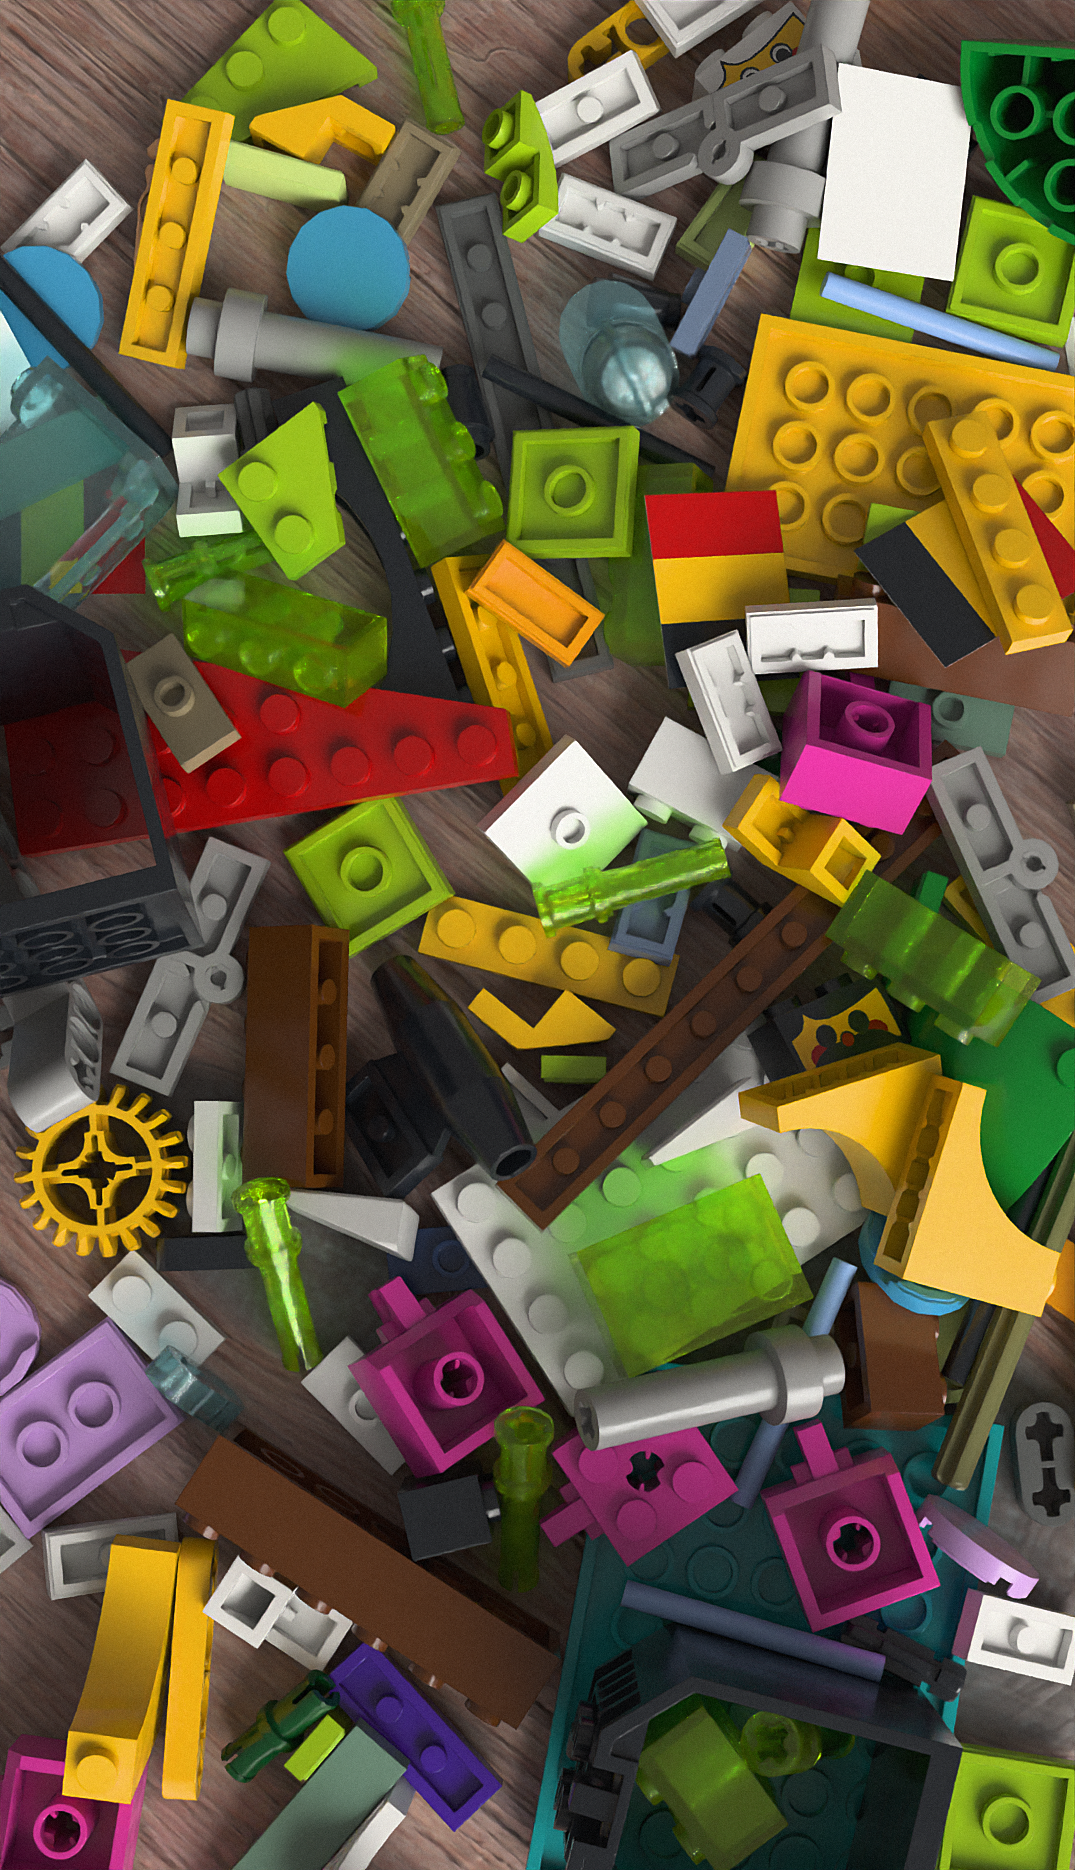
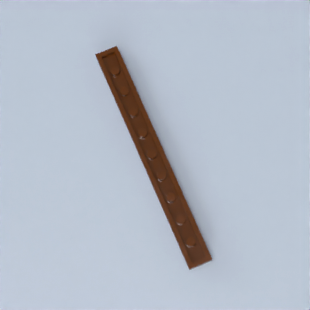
M945 739L932 752V766L961 753ZM926 794L923 796L903 835L879 828L866 827L861 824L855 828L881 857L849 908L839 907L798 884L535 1144L537 1156L524 1172L511 1179L498 1181L495 1184V1187L541 1234L943 833Z

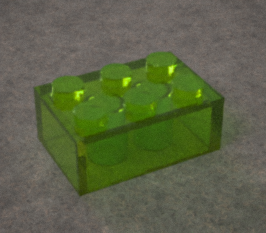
M760 1173L567 1254L619 1378L635 1377L814 1298Z
M693 1693L649 1720L635 1781L654 1806L663 1799L669 1806L668 1810L676 1823L672 1830L685 1852L696 1865L706 1858L714 1870H730L789 1825L769 1769L717 1698Z

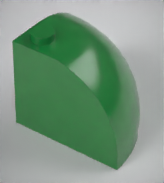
M1001 38L961 40L960 78L963 104L968 125L973 126L977 142L987 161L984 165L998 187L1015 206H1020L1037 222L1048 228L1047 232L1075 246V42Z
M931 956L927 958L917 975L910 999L905 1002L901 1021L912 1040L907 1045L940 1054L942 1076L987 1090L980 1123L982 1162L991 1191L999 1206L1005 1212L1038 1178L1075 1130V1028L993 977L959 961L943 956Z

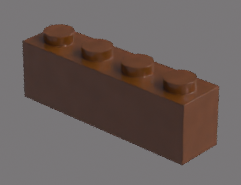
M859 571L854 573L853 577L838 574L832 601L875 598L878 627V667L838 670L1072 717L1075 707L1074 615L1067 613L1073 631L1066 642L1005 655L998 637L945 668L870 572Z
M313 924L249 927V947L246 954V968L248 972L247 1013L244 1019L246 1035L245 1078L242 1085L244 1125L243 1143L240 1150L242 1186L343 1187L350 930Z

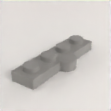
M821 43L609 140L614 193L634 201H639L701 173H705L713 180L724 185L737 183L749 172L755 150L842 113L835 53Z
M981 746L933 765L932 782L925 793L1012 989L1037 1004L1074 989V951L1050 898L1042 894L1040 890L1053 882L1058 873L1059 862L1056 852L1051 845L1043 840L1036 838L1023 840Z
M209 836L189 883L205 946L157 958L109 1070L110 1073L168 1097L173 1096L211 1004L224 1005L232 1003L245 990L247 982L246 971L240 961L232 957V954L271 865L269 860Z

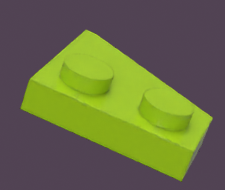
M314 401L217 475L288 579L294 581L298 580L346 544L342 515L337 509L335 501L337 482L334 463L329 462L324 424H327L326 412L320 403Z

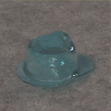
M603 280L585 285L569 299L560 317L558 337L563 356L585 401L637 427L650 424L667 411L670 406L667 395L672 388L678 387L680 376L676 356L669 345L670 343L658 317L644 295L624 282Z

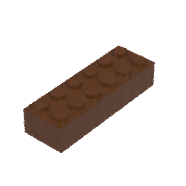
M237 1420L218 1435L174 1503L186 1511L183 1520L193 1530L211 1540H217L221 1534L242 1548L239 1557L249 1567L270 1578L277 1571L298 1585L295 1594L309 1607L325 1615H328L333 1608L355 1623L351 1631L365 1644L380 1652H385L388 1646L392 1647L411 1660L408 1669L417 1678L439 1690L442 1689L445 1683L467 1697L464 1703L465 1707L477 1718L493 1727H498L501 1721L517 1730L561 1660L560 1632L443 1555L413 1561L405 1530Z

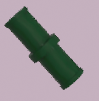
M311 1670L281 1700H270L257 1712L256 1722L233 1742L228 1743L221 1751L222 1761H228L235 1754L238 1755L224 1766L231 1777L238 1782L248 1783L281 1752L290 1753L303 1742L304 1732L340 1703L339 1692L334 1691L327 1698L323 1697L336 1687L334 1681L323 1671Z

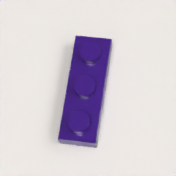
M361 1641L327 1673L336 1684V1687L328 1693L339 1692L340 1707L355 1723L361 1717L410 1760L403 1776L453 1832L503 1786V1779L387 1651L380 1652Z

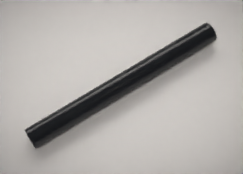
M0 254V290L159 461L164 459L173 450L172 438L8 260Z
M494 354L491 355L481 377L582 428L634 426L640 432V457L703 489L707 487L714 474L716 466Z
M1060 1150L1032 1185L1007 1211L1006 1216L1025 1235ZM971 1298L941 1370L946 1381L964 1387L997 1305Z

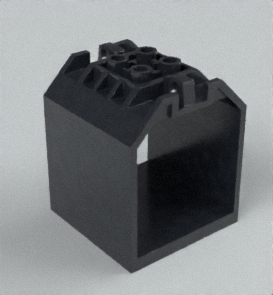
M28 584L0 590V726L59 712V709L96 701L119 714L156 866L0 905V999L205 946L147 714L113 632Z
M674 1621L595 1668L587 1701L580 1699L566 1743V1755L570 1760L576 1761L575 1767L570 1766V1769L562 1768L553 1804V1810H556L553 1829L563 1831L564 1859L567 1862L565 1870H618L614 1862L649 1720L693 1693L707 1695L875 1740L876 1745L845 1870H935L963 1747L920 1687H916L907 1681L884 1675L881 1676L880 1682H876Z

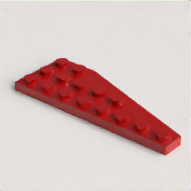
M120 649L125 663L143 653ZM192 660L242 738L189 774L181 767L146 712L176 833L519 776L511 715L509 711L503 708ZM96 701L59 709V712L4 725L19 851L23 857L33 858L150 838L119 714Z

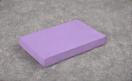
M109 1316L0 1398V1502L27 1539L47 1526L188 1418L128 1335Z

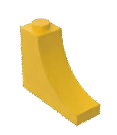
M897 1042L738 1092L740 1115L742 1119L778 1133L805 1128L823 1130L834 1140L847 1158L856 1178L861 1206L888 1217L932 1073L942 1076L940 1054Z
M932 1073L873 1264L904 1280L1041 1317L1046 1299L1052 1294L1056 1285V1267L1061 1253L1038 1244L1022 1233L1003 1212L991 1191L982 1162L980 1146V1123L987 1090Z
M116 1534L111 1544L106 1587L94 1650L79 1705L68 1731L62 1795L131 1804L162 1724L181 1542Z

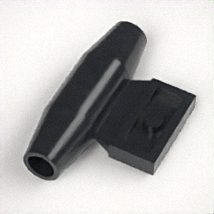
M400 955L382 963L372 974L370 984L397 1053L377 1060L370 1059L346 1083L345 1131L384 1197L403 1200L444 1160L442 1154L451 1135L493 1180H508L524 1172L537 1156L536 1146L510 1082L462 1008L413 957Z

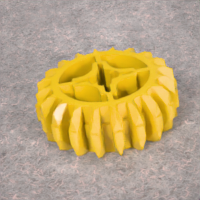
M100 1083V1095L96 1102L42 1132L36 1133L26 1126L25 1131L30 1136L39 1140L36 1148L18 1146L16 1149L17 1157L33 1160L32 1171H19L14 1174L15 1183H33L35 1189L34 1193L24 1195L19 1200L21 1207L27 1209L42 1205L44 1211L32 1223L37 1231L44 1230L55 1222L59 1223L52 1239V1244L57 1247L65 1246L73 1235L77 1233L75 1248L76 1254L80 1256H87L91 1253L96 1238H98L99 1248L103 1257L115 1256L118 1249V1235H120L124 1246L129 1251L140 1249L142 1243L137 1229L139 1226L152 1238L159 1237L164 1230L161 1223L155 1218V1212L157 1211L170 1218L177 1217L180 1212L175 1203L165 1199L167 1191L187 1193L189 1186L183 1180L171 1179L172 1168L184 1169L191 1165L190 1157H170L168 1149L181 1144L185 1140L184 1133L182 1131H174L163 1136L159 1130L169 1123L172 1114L169 1110L162 1109L148 1119L146 1114L152 1105L153 1097L147 1093H141L135 1098L132 1105L128 1107L130 1093L129 1087L126 1085L116 1084L112 1090L109 1102H107L106 1091L103 1084ZM109 1116L119 1118L131 1125L144 1139L150 1155L132 1157L123 1153L117 1145L115 1132L110 1131ZM89 1120V1132L84 1133L85 1141L81 1154L73 1161L55 1164L58 1150L66 1136L79 1124ZM102 1152L104 1161L115 1162V1165L132 1164L133 1166L130 1170L116 1171L115 1177H106L110 1184L103 1188L101 1178L91 1177V1175H74L76 1169L90 1168L91 1163L99 1162L96 1155ZM152 1175L149 1189L140 1205L128 1216L117 1221L116 1207L121 1206V1190L125 1183L138 1176ZM75 1183L82 1187L88 1195L90 1209H96V1222L84 1219L73 1212L62 1199L56 1184Z

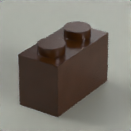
M855 1283L848 1289L834 1321L835 1343L840 1350L845 1369V1382L840 1392L843 1429L915 1432L945 1415L944 1405L947 1398V1384L944 1375L939 1371L936 1345L940 1328L939 1318L937 1315L917 1314L893 1302L877 1283Z

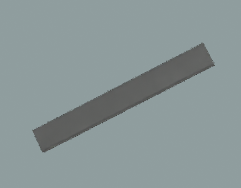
M493 192L435 206L477 381L495 433L493 445L508 501L513 430L555 429L550 411L481 377L491 355L494 354L542 378L507 237L502 234L503 221L496 193ZM587 558L531 559L601 611ZM603 619L569 667L564 668L546 654L553 683L614 669V662Z

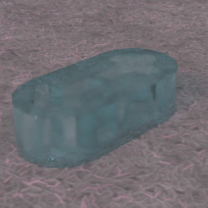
M167 1345L144 1369L145 1374L153 1385L173 1404L220 1433L245 1409L241 1399L224 1381L171 1345Z

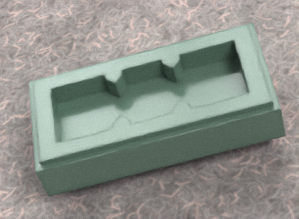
M889 680L886 693L931 705L932 744L940 745L946 739L953 747L959 750L969 751L981 746L985 755L998 758L1006 755L1014 705Z

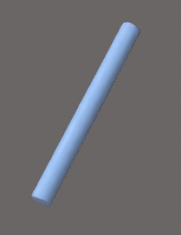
M828 271L821 284L819 292L821 297L1011 364L1055 372L1058 366L1060 354L835 273Z
M833 1257L802 1327V1330L808 1337L829 1334L858 1267ZM762 1419L734 1482L739 1490L729 1496V1500L742 1507L753 1508L789 1423L773 1426Z
M627 1580L621 1602L623 1607L876 1682L881 1680L885 1655Z

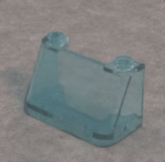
M47 355L37 367L33 366L24 370L12 384L10 390L12 396L10 410L16 421L0 436V590L28 584L75 611L166 515L177 498L179 488L160 456Z

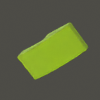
M520 90L504 106L490 113L483 126L482 142L485 144L484 173L504 182L500 194V202L503 206L502 234L523 243L559 213L556 170L546 129L532 95Z

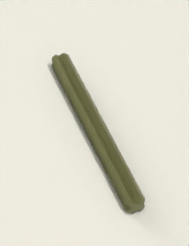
M1075 1130L1060 1149L1026 1236L1038 1244L1059 1253L1062 1252L1075 1219ZM997 1306L931 1470V1476L939 1483L961 1491L968 1487L1036 1316Z

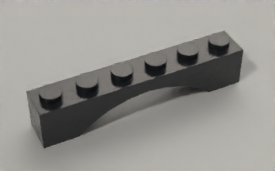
M343 376L271 401L280 426L313 401L320 403L326 412L327 424H324L329 462L334 463L337 490L335 492L336 504L351 516L372 544L386 573L391 592L393 631L388 663L379 689L475 704L467 683L455 687L448 668V663L458 660L446 625L434 628L426 605L435 603L437 600L425 567L422 566L413 570L405 547L416 543L403 508L391 511L384 490L395 485L384 453L380 450L371 454L363 432L372 430L374 427L362 393L350 396Z

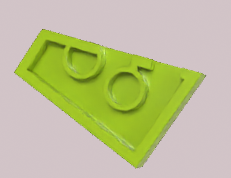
M274 0L179 102L223 111L235 116L231 140L254 146L249 125L255 116L334 97L356 84L361 88L376 80L378 72L377 67L300 0Z

